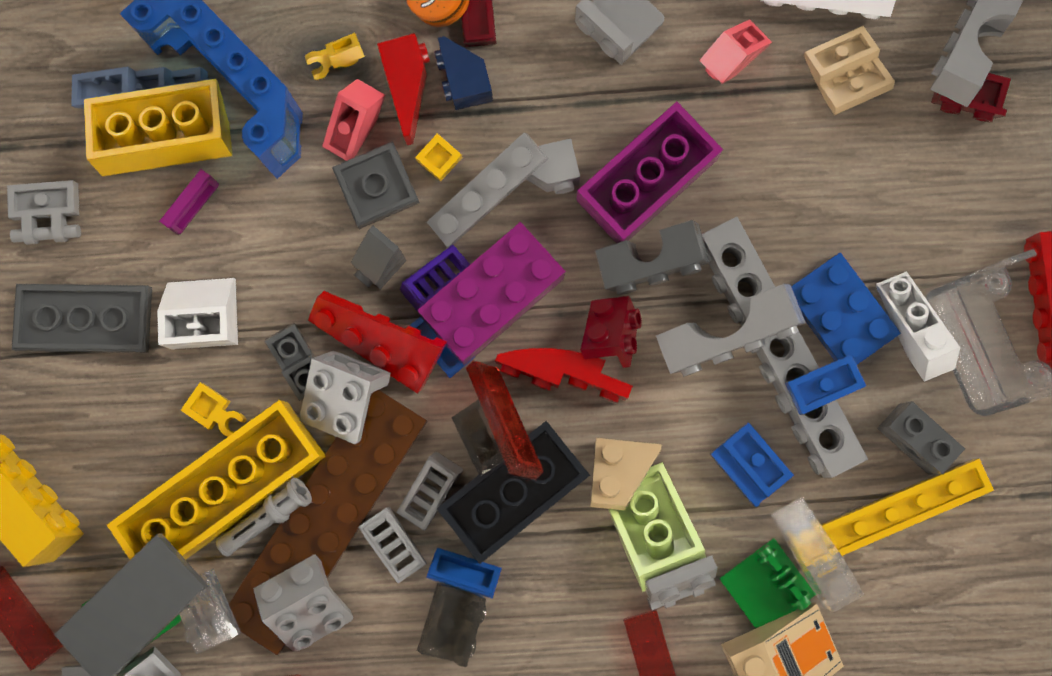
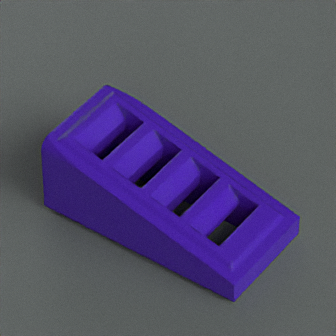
M452 244L403 281L400 291L417 311L470 264ZM449 259L460 272L455 275L444 261ZM437 267L448 278L446 283L435 271ZM426 276H428L430 280L435 284V286L438 288L437 290L434 291L432 287L426 282V280L424 279ZM415 285H417L423 291V293L427 296L426 298L419 292Z

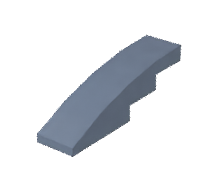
M121 67L72 75L71 106L74 108H84V99L208 80V71L201 67L171 71L166 67L138 71L130 67Z

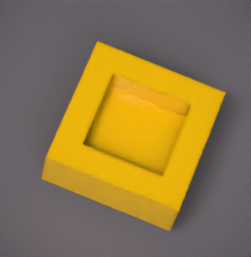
M438 133L415 157L416 161L440 182L463 158L462 154Z

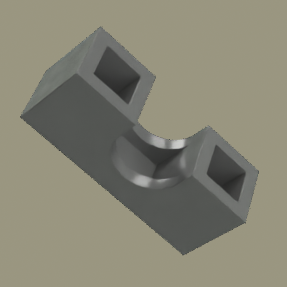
M690 220L659 230L662 239V250L659 256L650 262H643L638 255L636 244L627 240L595 250L605 289L617 291V295H623L636 291V285L649 282V285L652 286L669 281L668 275L681 272L682 276H687L702 271L701 265L710 262L699 224Z

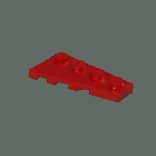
M326 291L317 296L308 318L309 322L378 368L390 372V376L417 394L424 388L447 341L438 337L434 340L421 335V330L408 326L405 329L390 323V318L380 313L376 316L363 311L362 306Z

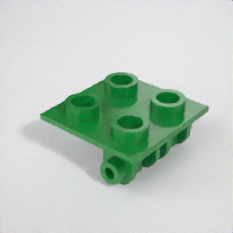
M772 538L719 578L755 629L794 612L796 609L804 610L811 604L810 599L816 595L775 538Z

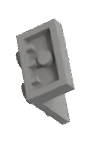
M334 350L312 358L300 421L353 444L360 442L371 393L388 386L391 373Z

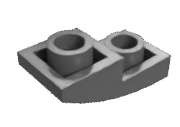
M293 323L266 338L265 343L281 367V373L300 401L304 398L311 359L314 358V355L298 327Z

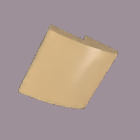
M864 26L812 48L804 54L810 72L834 115L888 92L894 87V79L878 58L880 49Z

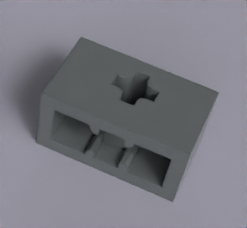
M913 401L898 404L877 428L928 475H943L965 450L960 443Z

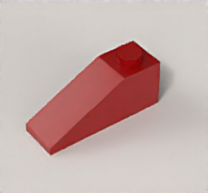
M415 33L377 43L407 146L414 143L427 78L424 64L430 62L425 43L418 44Z

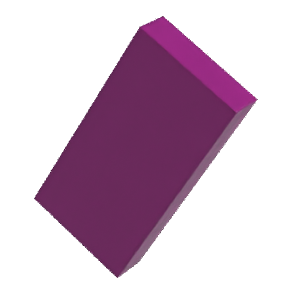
M200 169L159 222L176 234H181L218 188L219 183L204 170Z

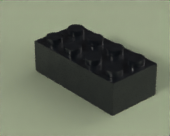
M545 421L436 509L478 563L481 564L587 479L590 474L550 424Z

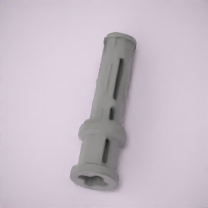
M297 478L289 480L287 487L279 493L267 496L260 509L242 520L227 533L216 539L218 550L224 556H231L236 550L272 524L287 521L290 513L300 506L306 507L312 502L308 488Z

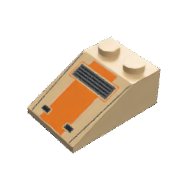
M816 602L811 603L802 611L798 609L721 644L734 676H832L844 667Z

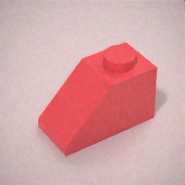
M749 19L724 31L699 61L705 66V70L710 77L719 80L723 84L741 72L772 41Z
M356 79L338 92L322 147L346 161L355 158L377 122L385 94L359 79Z

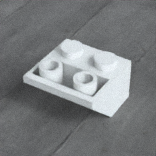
M226 278L167 283L157 310L158 345L169 349L238 345L236 279Z

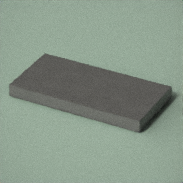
M16 284L12 350L149 353L152 287L149 285Z
M162 533L157 534L54 635L90 676H116L208 584Z

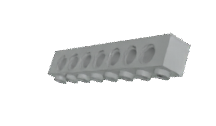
M735 217L703 233L702 237L710 262L708 264L714 273L712 276L713 284L720 294L724 293L730 303L727 308L733 321L736 324L740 322L743 326L749 315L751 297H744L739 293L737 288L738 282L749 283L753 289L752 296L772 289L775 285L738 217ZM727 252L733 254L737 259V266H726L722 261V254ZM800 332L778 340L777 335L764 339L766 346L750 351L751 353L756 352L762 363L759 366L760 372L768 384L773 383L778 393L775 396L776 402L784 414L789 413L794 423L791 426L793 434L800 444L805 443L811 455L808 457L809 464L817 475L821 474L823 478H833L868 460L837 400L816 408V415L812 419L808 418L805 414L799 415L785 385L787 383V372L793 370L799 376H803L819 369ZM771 341H779L784 346V355L781 358L771 353ZM824 430L828 431L833 438V443L829 449L823 448L819 442V436Z

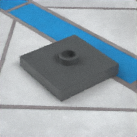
M393 141L332 167L359 229L420 203Z

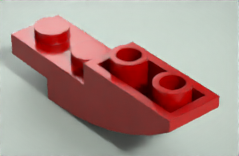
M528 348L497 354L495 359L496 364L501 366L500 372L514 378H519L520 373L533 378L532 385L550 391L551 386L559 388L564 376L569 378L567 384L584 391L587 390L588 386L601 391L599 397L618 404L619 399L625 401L628 399L633 387L630 384L602 374L601 371L606 360L600 358L584 359L582 353L571 350Z

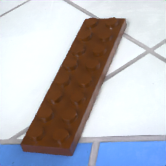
M380 390L371 393L361 441L353 444L339 437L335 438L325 454L326 457L320 461L305 485L311 494L312 502L306 507L300 506L290 513L287 521L279 525L220 619L275 655H279L286 644L262 622L253 589L314 554L321 560L328 579L357 534L358 526L364 523L428 420Z

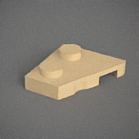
M596 438L590 507L625 511L655 459L658 458L662 445Z

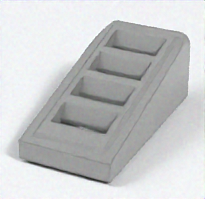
M438 452L430 455L396 513L425 531L438 512L436 508L445 501L463 472V468ZM433 468H435L436 470H438L439 472H441L442 474H444L445 476H447L448 479H446L445 477H443L442 475H440L439 473H437L436 471H434ZM426 479H430L441 486L442 489L440 491L425 482ZM421 490L435 499V501L431 503L417 493ZM412 501L428 511L426 516L410 506Z
M386 507L358 526L397 583H400L427 564L390 507ZM385 521H388L390 527L376 536L373 530ZM395 532L398 538L383 547L381 541ZM403 543L407 549L391 559L388 553ZM412 555L415 560L401 570H398L396 564Z

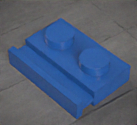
M749 422L710 453L711 457L754 507L760 505L764 499L773 494L794 476Z

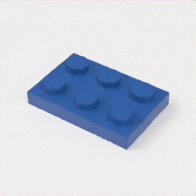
M841 252L791 286L805 322L834 361L852 354L856 365H858L901 334Z

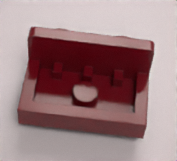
M988 73L982 88L968 107L936 92L933 94L931 103L941 105L940 111L960 115L962 110L973 113L972 119L992 123L993 119L1006 116L1007 109H1003L1011 78Z
M630 296L591 300L580 348L584 359L618 356L623 368L631 366L632 356L637 352L636 334L637 329H640L642 326V318L639 309H635Z

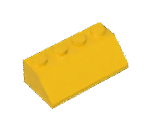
M217 79L84 99L86 157L102 177L233 156L230 125Z

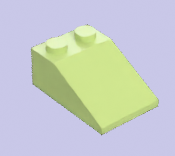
M663 462L650 467L625 511L608 509L642 592L646 591L647 580L706 558L705 549Z

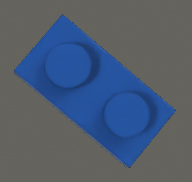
M852 354L785 383L799 415H803L866 387Z

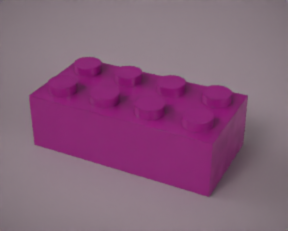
M676 101L577 190L576 201L616 243L629 241L718 160L724 149Z
M519 222L417 311L440 339L447 341L446 346L465 365L563 281L566 271L530 231Z

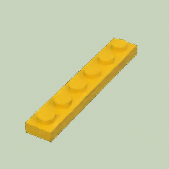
M980 458L972 459L945 471L943 475L930 477L792 536L788 540L802 571L806 572L990 493L994 489Z

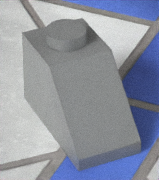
M566 139L538 146L548 157V160L526 180L546 192L555 191V194H564L575 189L574 186L579 185L580 174L572 140Z

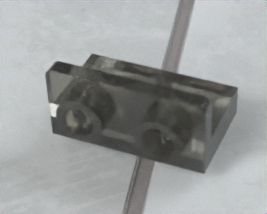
M437 583L417 651L422 655L450 660L458 666L467 667L469 658L474 655L476 650L475 638L479 624L484 621L486 616V598L459 588Z

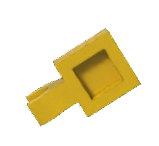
M356 33L325 44L326 49L312 51L305 55L308 65L314 62L321 63L318 69L312 70L314 80L324 78L332 65L334 69L340 66L349 67L357 63L360 58L365 57Z

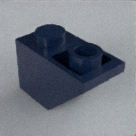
M444 36L439 37L440 50H436L434 53L438 69H445L448 80L442 81L446 101L453 100L455 111L492 102V89L484 59Z

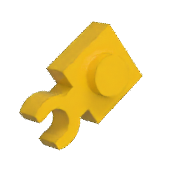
M202 382L198 384L181 409L183 413L207 429L212 430L215 424L218 423L219 430L227 437L234 433L228 426L231 419L235 418L242 423H245L247 420L239 412L227 411L226 408L231 401Z

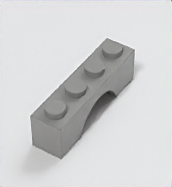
M968 0L966 5L970 6L971 9L970 11L964 9L959 17L955 28L960 31L959 33L953 32L943 49L948 55L947 57L941 55L931 73L936 76V79L930 90L968 107L982 88L993 65V62L981 50L978 38L982 36L1001 37L1017 15L1023 0Z
M782 284L752 296L746 322L737 332L728 337H715L703 331L696 323H686L658 334L656 338L670 374L681 372L683 377L701 371L702 367L700 364L709 360H713L714 365L734 358L732 351L744 347L747 353L766 346L764 339L777 335L778 340L795 335L799 333L797 326L806 322L791 285Z

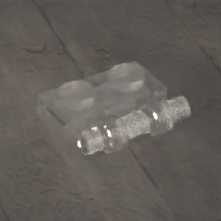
M214 569L200 574L208 586L179 614L186 629V633H184L187 643H192L196 654L241 634Z

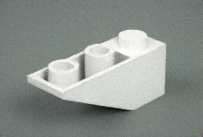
M907 271L877 283L876 288L887 313L901 332L898 337L903 349L923 381L925 382L954 370L960 346Z

